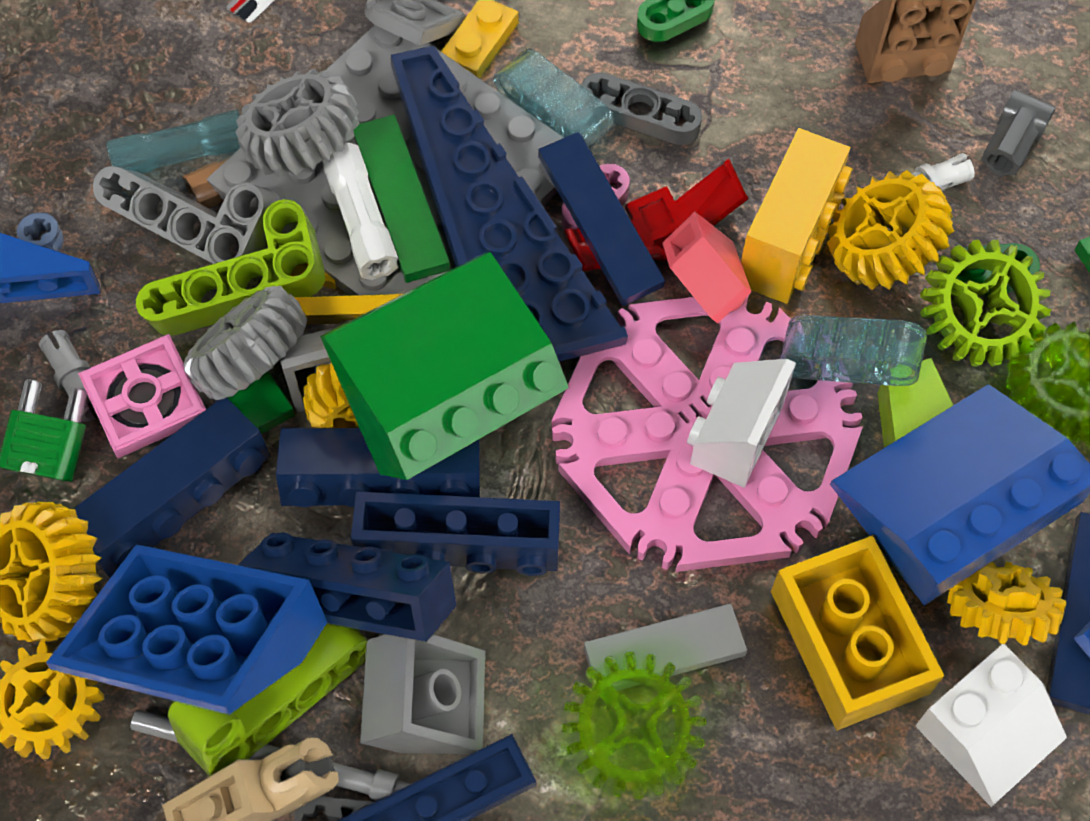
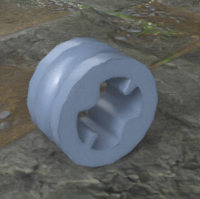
M37 212L26 216L18 224V239L58 252L62 248L64 242L63 233L53 216ZM46 230L48 232L42 234L41 240L34 241V238L39 237L40 231Z

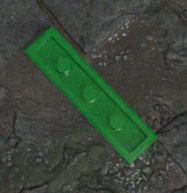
M395 114L359 124L353 129L355 136L353 138L360 149L368 172L369 183L385 227L391 236L405 283L450 271L448 256Z

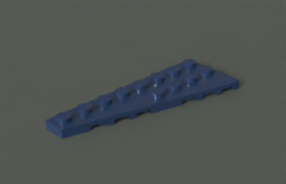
M434 45L391 54V68L456 267L485 252H491L551 341L559 362L626 345L628 334L625 327H620L606 306V299L600 290L596 291L582 271L583 265L575 254L572 255L556 232V225L523 176L519 177L506 158V151L500 143L496 144L484 126L483 117L477 109L473 110L460 90V83Z

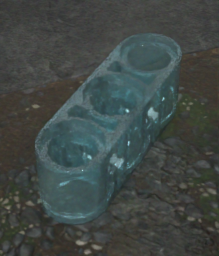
M525 49L494 75V84L499 93L563 137L579 131L589 149L613 130L616 125L612 112L601 100L533 49Z
M810 315L796 316L788 323L779 359H788L796 362L792 375L794 378L909 386L916 383L919 379L927 333L921 326L901 320Z

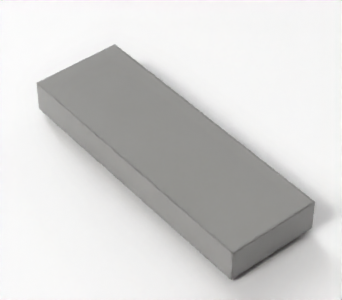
M731 603L584 642V651L598 696L744 657L748 651Z

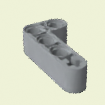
M108 166L97 173L93 182L94 195L102 205L213 264L232 259L230 247L236 238L239 241V250L234 258L266 249L268 245L263 227V215L272 203L281 200L273 190L246 182L239 183L229 190L217 213L142 173L120 167ZM123 188L135 192L132 198L127 197V194L122 191ZM257 196L259 202L258 210L251 216L249 212L250 202ZM162 200L163 210L161 215L157 217V205ZM199 219L201 222L200 233L195 238L193 235V227L195 222Z

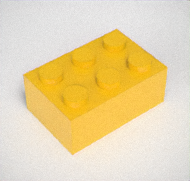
M801 128L797 129L746 235L741 264L751 291L788 304L795 288L803 291L813 267L811 263L815 254H820L828 236L829 229L827 228L831 219H833V214L835 211L840 210L842 198H845L843 193L853 171V168L846 166L851 147Z
M873 535L778 570L771 589L772 596L836 731L930 695L944 677Z

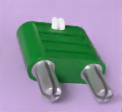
M27 379L24 382L18 410L10 411L0 450V468L73 483L87 426L81 424V419L88 394L83 389H71L64 419L35 414L42 384L37 380Z

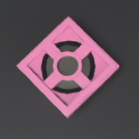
M169 334L78 373L117 459L145 446H158L206 410L195 386L190 382L191 378L184 371V363Z

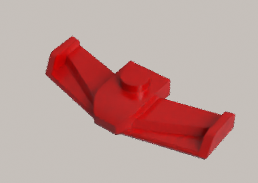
M729 158L675 201L668 186H665L626 203L625 210L652 259L666 262L668 260L662 243L694 212L715 226L749 198ZM579 228L565 229L563 231L564 239L571 254H575L583 265L582 271L601 269Z

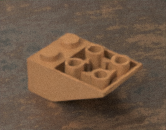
M880 0L862 15L855 41L867 82H895L903 78L924 75L937 76L945 72H951L976 0Z

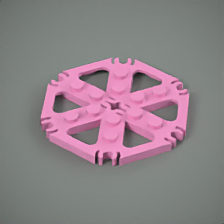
M748 295L744 303L737 310L728 313L719 322V333L699 380L662 341L655 330L656 326L664 320L709 316L694 297L629 304L628 311L622 308L617 314L618 323L625 327L628 334L626 345L580 357L568 383L569 388L565 390L552 419V440H566L572 444L568 449L556 450V464H558L559 473L629 555L631 546L640 537L637 559L643 561L649 548L660 547L665 552L661 568L667 570L674 561L675 553L680 552L682 556L675 572L790 558L792 551L798 553L804 544L802 539L796 534V529H807L813 537L817 538L820 536L823 526L825 529L827 528L838 498L830 483L848 470L863 426L858 427L862 420L861 413L848 414L841 409V406L853 405L857 393L855 390H851L853 383L780 307L774 321L769 322L772 303L766 302L761 313L751 314L746 310ZM774 340L783 341L815 373L817 383L808 389L787 392L783 408L765 446L828 438L832 442L833 453L820 487L814 491L808 492L799 489L762 450L745 488L716 476L758 522L762 530L757 535L712 542L703 541L696 536L693 528L714 474L690 464L694 447L687 443L690 431L698 416L707 418L712 408V405L707 404V400L718 376L726 379L734 363L760 361L768 342ZM612 360L652 404L653 408L592 414L584 408L582 402L598 366L604 361ZM667 458L645 510L640 513L633 514L623 510L594 475L595 467Z

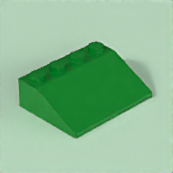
M485 252L320 336L379 474L403 480L414 477L569 388L551 341L491 252Z

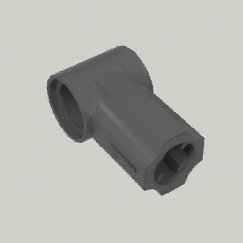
M1015 88L998 120V128L981 158L987 165L988 171L1001 177L1005 175L1016 176L1027 158L1033 143L1039 142L1056 106Z

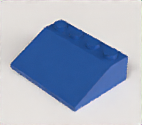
M987 384L833 479L830 486L869 536L873 535L880 550L925 606L1083 503L1090 494V463L1067 437Z
M136 544L46 663L54 671L231 714L301 664L327 624V620L312 585L307 579Z

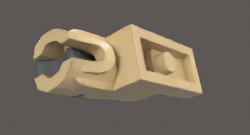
M306 738L295 745L284 746L262 760H237L163 804L166 821H273L302 807L307 802L315 800L332 790L339 783L338 772H335L330 757L333 754L328 745L319 738Z

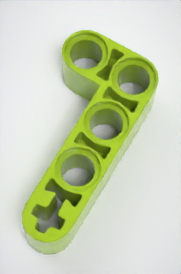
M288 199L278 200L272 203L263 215L267 249L152 281L139 291L136 297L137 311L160 334L174 336L215 324L232 307H236L245 298L251 297L255 292L266 287L281 286L288 294L291 293L293 297H310L318 293L325 282V270L315 229L299 204ZM298 222L293 231L281 234L282 229L287 224ZM308 264L303 274L290 276L292 270L297 265ZM263 276L261 283L257 287L246 290V286L251 279ZM217 289L216 295L210 301L201 303L206 292Z
M327 623L301 664L231 714L174 701L168 711V719L178 743L209 776L214 775L237 760L250 759L364 663L368 639L358 629Z

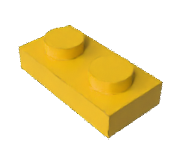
M478 0L441 52L480 78L519 23V11L494 0Z

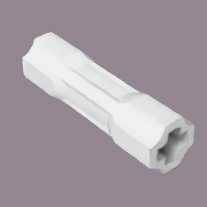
M346 142L344 143L343 151H335L331 154L330 161L323 160V168L349 234L351 250L360 276L364 279L374 280L392 274L399 267L397 262L398 256L389 231L384 226L371 190L368 172L358 145Z

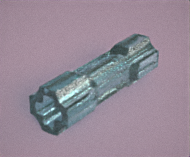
M238 109L168 129L147 134L138 133L109 140L106 145L112 166L144 174L151 172L155 168L208 155L217 156L237 151L241 148L235 133L238 129L236 120L240 116Z

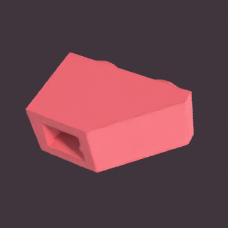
M696 212L662 243L670 269L716 323H719L728 313L737 310L752 292L734 242Z

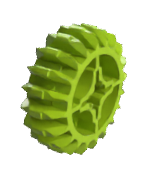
M980 240L970 242L967 250L961 245L955 246L950 251L951 258L944 255L939 258V263H936L939 271L931 270L927 273L925 280L932 287L924 288L920 292V298L932 303V305L924 307L920 311V316L924 318L934 317L935 323L926 329V334L934 335L940 331L944 338L939 341L938 349L944 350L953 344L956 347L953 352V360L956 361L962 360L970 352V362L974 367L982 365L985 357L991 367L1002 364L1003 356L1010 362L1020 358V349L1028 351L1035 346L1032 336H1040L1046 330V327L1038 319L1046 318L1051 313L1049 307L1039 304V301L1050 296L1051 290L1046 288L1038 289L1036 285L1037 282L1044 278L1045 272L1037 271L1031 275L1027 267L1032 264L1033 257L1027 256L1019 262L1015 259L1017 246L1011 245L1001 253L999 240H991L985 249ZM969 269L992 271L990 277L984 280L983 284L975 283L971 280L964 283L956 279L960 272ZM1007 283L1013 288L1018 304L1009 298L1006 289ZM989 291L987 306L991 309L981 315L983 309H981L983 300L979 297ZM951 296L952 302L960 306L964 313L962 325L954 315ZM988 322L999 326L1005 323L1013 327L1012 331L1004 338L986 339L977 336L979 331L986 327Z

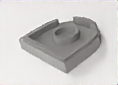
M367 0L364 10L366 18L376 26L419 46L455 33L467 16L463 12L437 0Z

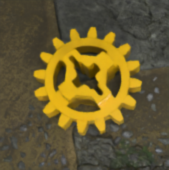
M991 562L949 589L947 603L951 604L949 612L951 616L962 617L960 626L963 628L975 626L979 628L978 636L981 638L988 636L998 639L1001 644H1006L1008 638H1015L1023 646L1028 645L1029 637H1033L1043 643L1047 640L1048 633L1054 635L1058 633L1064 615L1066 600L1061 599V588L1049 587L1051 579L1048 576L1036 578L1032 576V568L1013 565L1012 562H1006L1004 567H997Z
M39 642L37 653L34 655H30L23 647L19 648V662L14 665L5 660L0 662V667L5 672L3 678L0 679V743L7 749L15 744L14 751L24 758H27L33 748H35L36 753L43 760L49 759L52 746L55 745L65 754L71 751L69 739L72 736L76 735L83 740L89 737L87 731L82 727L86 721L97 722L100 720L101 716L91 706L94 703L103 701L105 697L98 687H93L98 681L51 670L46 662L53 652L46 642ZM77 693L76 702L72 709V697ZM15 694V703L12 705V700ZM43 695L50 698L45 705L38 702ZM43 728H52L46 731H41Z

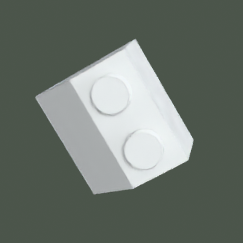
M788 359L737 362L733 364L726 379L718 376L707 400V404L712 405V408L706 419L700 416L697 417L687 440L688 444L694 446L690 464L745 488L783 408L796 362Z
M1005 644L999 646L933 704L916 724V728L991 807L1067 738L1043 683Z

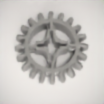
M310 69L306 74L296 71L292 77L285 79L281 76L279 82L273 85L266 84V90L261 94H254L252 96L253 102L242 107L243 115L239 116L236 120L238 129L235 133L248 161L252 162L256 169H261L265 175L275 172L279 177H282L289 171L299 175L304 168L311 167L314 170L317 163L323 160L330 161L331 154L335 151L344 150L343 142L355 137L353 129L360 124L357 118L359 111L352 92L340 76H333L329 70L319 73L316 69Z
M281 286L266 287L255 292L251 297L245 298L236 307H232L227 314L220 317L212 327L207 329V332L196 341V345L189 350L183 364L185 367L184 371L191 378L190 382L200 392L203 391L209 399L221 400L234 396L239 390H245L256 379L259 380L266 371L273 369L274 364L286 356V352L296 345L297 339L303 335L308 319L302 311L300 304L291 293L288 294Z

